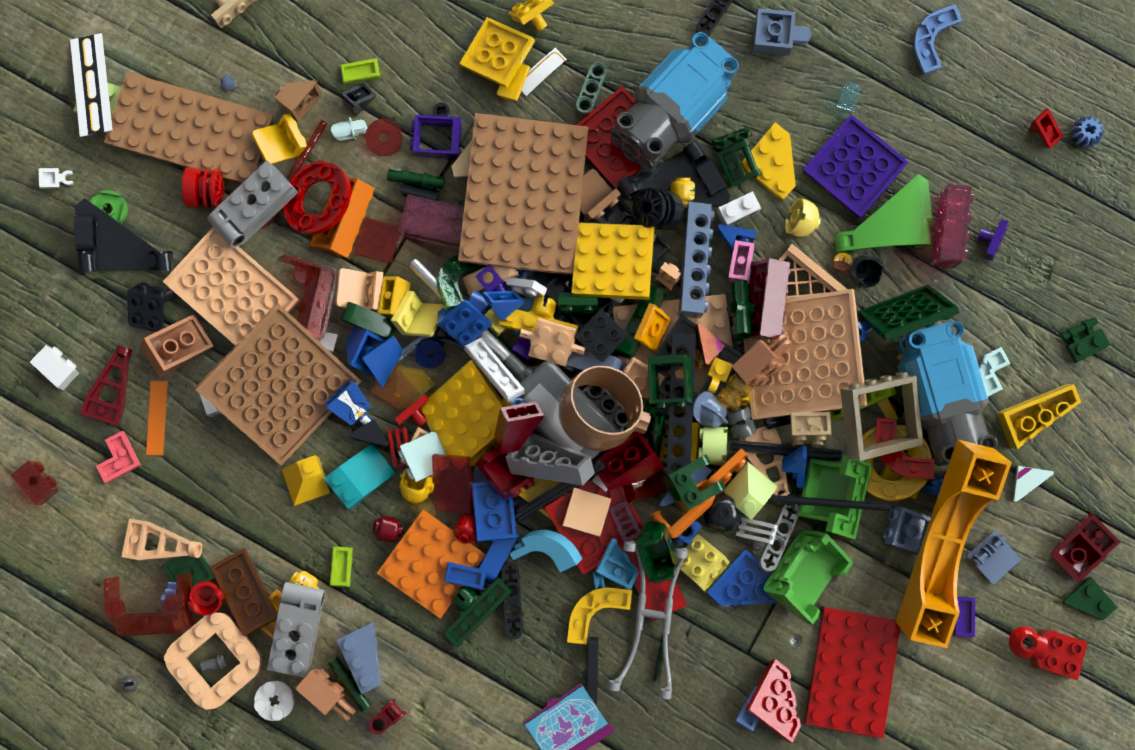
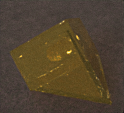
M396 366L394 396L407 409L430 390L435 383L424 370Z

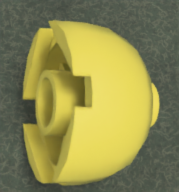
M796 199L789 209V213L792 214L790 221L786 218L785 230L793 236H808L820 225L818 208L806 199Z

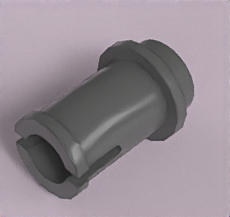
M217 654L214 658L201 661V670L205 674L219 668L224 669L227 666L225 655Z

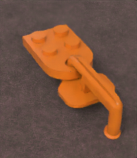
M741 448L708 480L704 479L696 485L699 492L720 480L725 485L731 479L734 471L738 473L745 466L747 453ZM715 495L690 509L672 527L662 517L660 510L652 513L650 517L654 521H659L667 526L670 538H677L712 505Z

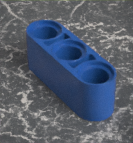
M516 532V539L496 540L492 543L479 567L480 569L487 570L486 581L493 583L496 580L520 535Z

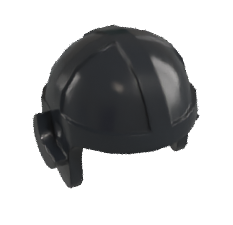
M868 255L855 258L850 266V277L854 280V285L858 288H869L877 285L883 273V262L879 258L874 259Z

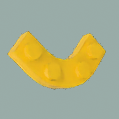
M600 588L583 596L571 613L567 642L587 645L588 627L594 613L602 608L630 610L632 590Z

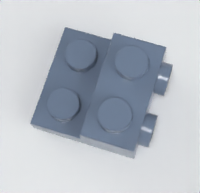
M894 506L888 514L889 526L883 532L884 544L918 554L931 517L904 507Z

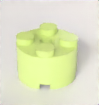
M704 426V428H700V443H703V447H699V458L707 454L711 461L708 465H724L726 463V460L723 459H727L728 427L719 426L712 428Z

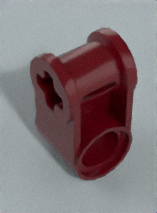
M395 698L371 719L369 729L372 733H383L406 714V711H402L395 703ZM376 719L383 721L384 727L382 730L374 728L373 723Z

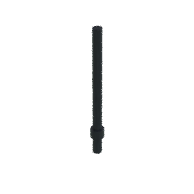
M788 494L787 496L772 495L771 498L772 503H784L787 506L798 504L891 511V503L796 497L795 494Z

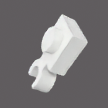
M40 168L39 188L57 189L60 188V183L72 186L73 181H66L65 178L68 175H73V172L67 170L59 174V168Z

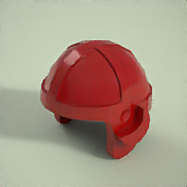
M202 581L192 587L189 594L190 601L187 604L191 612L194 611L199 615H212L219 610L222 605V599L225 597L216 584L210 581Z

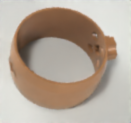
M593 366L576 375L564 389L558 409L560 424L567 436L579 446L592 451L613 449L626 441L633 431L644 434L647 431L651 418L649 413L643 412L642 396L634 381L622 371L609 366ZM583 385H594L611 392L625 409L627 429L618 433H608L590 426L576 410L573 401V389Z

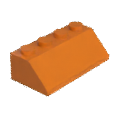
M349 178L351 199L341 221L330 230L313 235L309 246L335 256L348 258L375 189L358 178ZM332 189L326 201L323 212L325 211L326 207H329V200L333 196Z

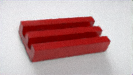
M407 427L387 430L394 469L408 466L402 462L397 464L392 434H396L398 451H400V446L402 445L400 432H403L405 443H409Z

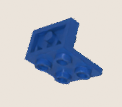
M463 300L449 312L442 308L438 311L437 325L463 347L474 341L492 326V322L467 300Z

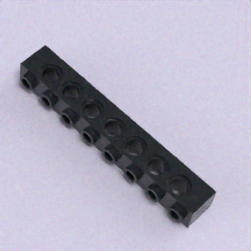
M672 334V339H668V350H672L671 355H676L678 350H685L687 355L691 356L693 402L696 334ZM683 365L667 366V369L671 370V377H667L666 389H670V397L666 396V399L677 398L674 395L675 390L678 388L684 389V378L679 379L675 376V372L678 369H683ZM693 403L686 404L687 407H681L684 409L685 414L680 418L673 414L674 410L678 407H675V404L667 405L669 416H665V427L668 428V435H664V447H668V453L663 457V466L667 467V474H663V478L671 474L672 467L678 465L682 468L691 463ZM675 427L683 428L684 434L681 437L673 435ZM675 446H680L683 449V454L679 457L672 454V449Z

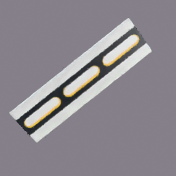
M102 33L71 39L80 137L111 131L113 129Z

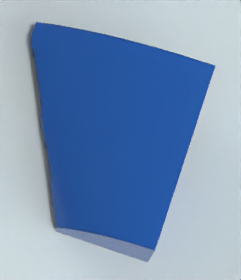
M390 336L361 358L381 388L386 385L403 352L394 336Z

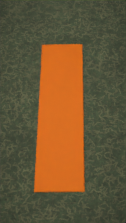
M150 381L146 455H163L168 381Z

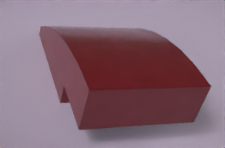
M1090 512L1059 542L1050 555L1077 582H1080L1121 542Z

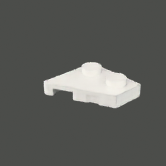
M508 277L506 285L511 287L512 291L529 299L544 296L547 288L534 280Z

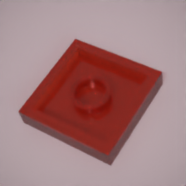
M365 217L355 254L392 264L402 227Z

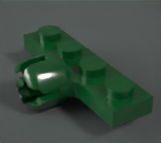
M500 577L482 595L476 594L471 587L467 586L461 587L458 590V595H453L451 601L461 611V616L444 634L457 648L513 592Z

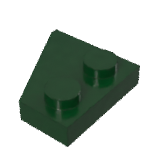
M1092 577L1085 580L1062 601L1063 604L1074 607L1100 620H1104L1118 608Z

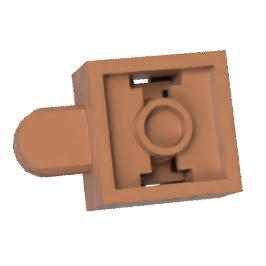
M785 334L780 335L772 344L759 340L732 368L746 384L757 387L759 385L763 386L768 382V377L773 372L776 373L783 367L782 364L786 360L781 355L793 343L787 340Z
M316 668L311 670L295 689L324 715L335 710L342 718L348 721L351 717L346 711L354 715L356 710L343 699L346 695L344 692L345 688L337 681L335 683L329 679L330 675L321 668L319 670Z

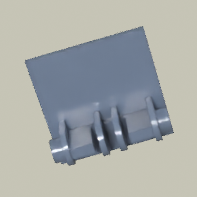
M996 530L967 555L992 585L1022 560L1005 542L1007 540L1005 536L999 535Z

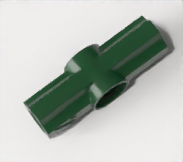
M746 280L734 281L732 283V302L729 306V314L733 317L734 336H736V339L741 340L752 336L751 318L754 314V305L750 303L749 284Z

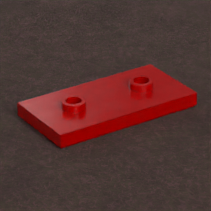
M624 550L623 552L629 557L631 564H634L639 571L634 586L638 594H640V569L636 552ZM645 573V609L664 612L665 600L668 596L671 580L652 583L649 582ZM675 583L673 590L672 612L687 606L677 583ZM650 618L651 622L657 620V618Z

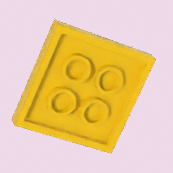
M487 17L459 65L466 70L508 88L535 40L529 35Z

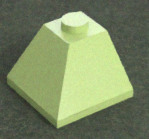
M747 462L723 491L734 499L736 508L752 520L778 486Z

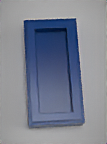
M448 562L444 581L483 590L487 570Z

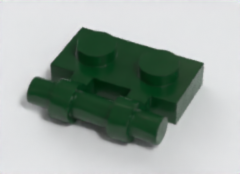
M1096 317L1085 319L1080 325L1070 327L1061 334L1064 341L1068 339L1072 341V344L1066 346L1075 363L1111 345L1102 329L1093 330V326L1098 324ZM1085 331L1087 336L1079 339L1078 334Z

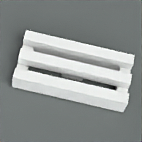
M741 517L740 521L742 523L741 525L739 524L738 528L740 530L736 536L773 545L777 525ZM747 523L755 524L763 527L772 528V531L770 532L762 529L749 527L746 525ZM745 530L769 535L770 538H761L744 534Z

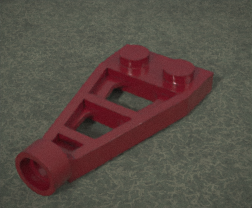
M120 345L117 346L111 359L86 395L80 412L81 415L119 426L125 409L129 359L133 351L132 349ZM113 367L121 369L120 381L118 383L108 380V375ZM106 385H112L116 389V399L113 403L99 399V394Z

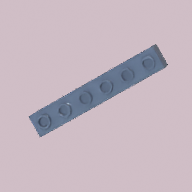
M689 202L686 207L678 316L701 318L704 313H707L708 301H705V294L708 295L709 283H706V279L710 275V265L707 264L712 252V247H709V240H712L713 229H710V222H713L714 211H711L712 204ZM695 222H701L704 227H698ZM694 240H700L702 245H697ZM693 257L699 258L701 263L694 262ZM691 276H698L700 281H694ZM695 293L699 299H692L690 294Z

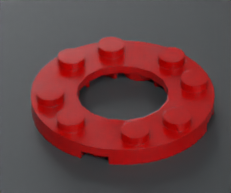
M316 161L301 168L290 180L291 185L299 193L283 207V213L289 225L295 230L306 235L321 234L339 223L347 211L351 199L350 180L347 174L334 163ZM318 182L329 183L333 193L329 200V207H326L325 211L321 214L308 215L303 207L304 195L307 190Z

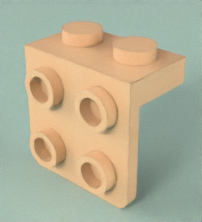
M344 268L339 269L335 298L336 306L345 308L347 302H352L371 311H378L382 282L384 281L383 272L365 273Z

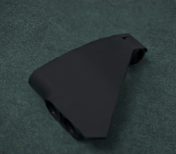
M698 141L688 144L683 148L682 152L658 164L654 171L650 173L643 172L637 176L630 175L617 183L626 201L635 198L637 193L645 188L670 191L671 182L675 181V178H690V181L695 183V197L692 201H688V203L696 202L721 207L727 204L731 197L722 177L711 159L707 158Z
M85 198L75 205L74 233L75 248L78 251V271L174 270L173 251H158Z

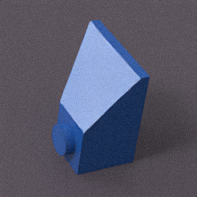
M354 326L346 342L348 364L373 377L371 371L361 358L375 349L385 339L366 329Z

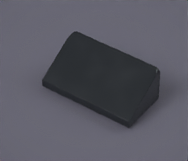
M403 183L399 188V192L403 197L433 204L438 203L439 190L427 187L422 188V186Z

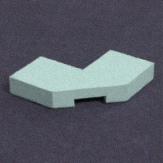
M1002 347L982 357L979 369L987 396L1003 389L994 372L1011 364Z

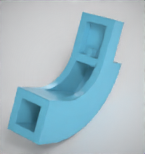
M536 530L527 533L521 542L514 545L515 549L509 553L511 558L515 560L532 551L544 552L553 559L560 572L577 565L582 560L581 555L570 540L550 530Z

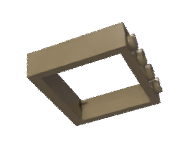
M908 372L896 373L894 377L891 375L881 376L880 380L877 381L876 379L864 380L863 384L850 383L849 387L840 389L848 459L862 461L923 445L917 378L915 375H908ZM902 385L907 436L863 447L858 395Z

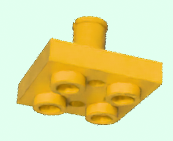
M527 0L523 4L515 5L508 14L512 20L523 25L532 20L536 30L540 31L547 26L540 13L554 3L552 0Z

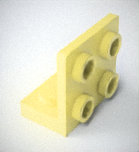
M407 290L391 321L402 335L432 337L438 327V311L442 308L447 310L448 307L445 304L422 303L414 291Z
M697 534L689 545L685 547L688 550L687 558L684 559L680 570L706 593L731 563L725 555Z

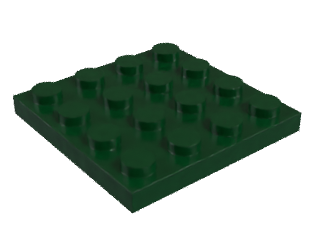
M929 285L859 310L858 314L860 319L865 321L883 339L892 341L903 334H911L919 328L932 326L940 320L951 319L954 315L959 314V309L953 302Z

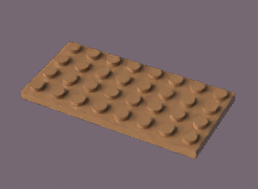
M126 72L111 118L113 130L107 131L104 143L182 167L200 168L203 173L207 168H210L212 172L213 169H220L224 179L242 184L258 169L262 157L252 137V132L271 126L274 115Z

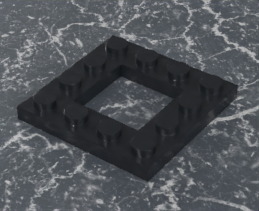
M680 315L654 356L671 355L672 350H668V339H672V334H696L695 348L699 350L697 341L699 338L695 330L697 324ZM721 341L725 347L716 358L734 365L743 354ZM667 366L658 367V373L665 376V379L659 387V393L665 397H670V389H666L667 377L671 376L666 373L668 371ZM731 368L726 383L720 382L715 394L712 393L718 399L736 372L733 368ZM711 377L708 378L699 394L694 391L693 404L701 393L707 392L712 381ZM676 389L674 395L677 398L684 397V389Z

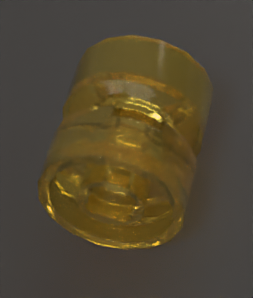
M731 375L726 382L727 388H722L717 399L730 409L738 411L743 404L742 398H747L753 388L737 376Z

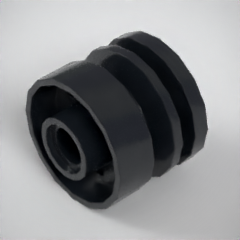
M645 188L638 192L634 198L632 215L638 225H643L646 228L654 227L657 230H672L682 219L683 203L675 192Z

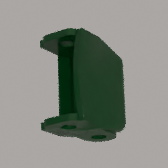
M651 521L645 524L638 534L636 545L649 582L660 583L669 581L675 576V550L667 526L659 521Z

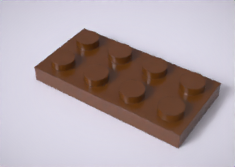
M246 548L210 567L243 636L246 637L277 619L278 612Z

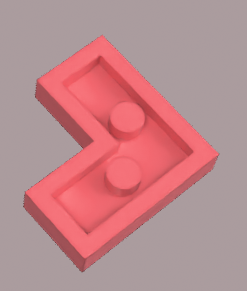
M124 431L105 439L113 457L96 467L104 483L107 484L141 466Z

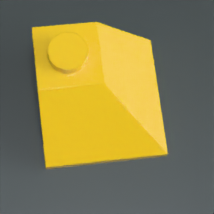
M316 455L297 461L282 469L294 506L331 493L328 483L324 480L326 477L320 459Z

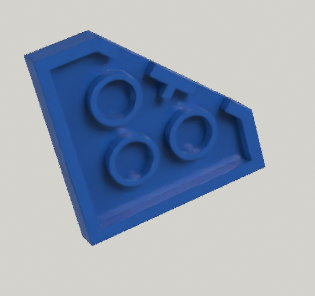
M746 549L743 550L706 592L720 606L777 603L763 589L765 582L772 572H763L759 568V561Z

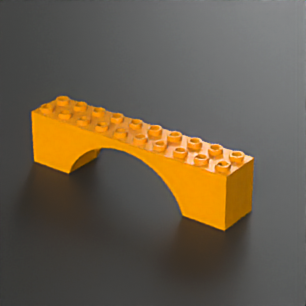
M957 439L896 618V623L912 641L943 648L948 647L960 613L957 600V578L965 541L979 514L990 503L999 500L1012 464L1010 460L994 448Z

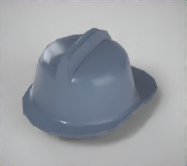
M708 391L703 392L696 398L693 404V416L703 427L717 428L722 423H728L725 419L727 415L726 406Z

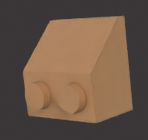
M314 80L286 83L284 87H280L276 92L275 99L284 112L290 113L292 118L299 122L320 98L322 93L317 82Z

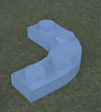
M956 4L935 11L927 16L916 31L913 44L914 53L923 75L942 68L935 51L934 40L940 31L961 24L962 18Z

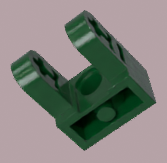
M707 454L662 478L681 513L692 509L726 489L721 480L700 492L690 474L711 463Z

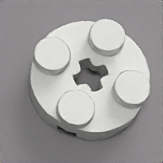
M282 681L265 683L257 690L254 699L255 710L262 718L269 721H278L288 716L295 704L291 687ZM276 695L280 703L279 705L275 704L272 706L270 697L273 698Z

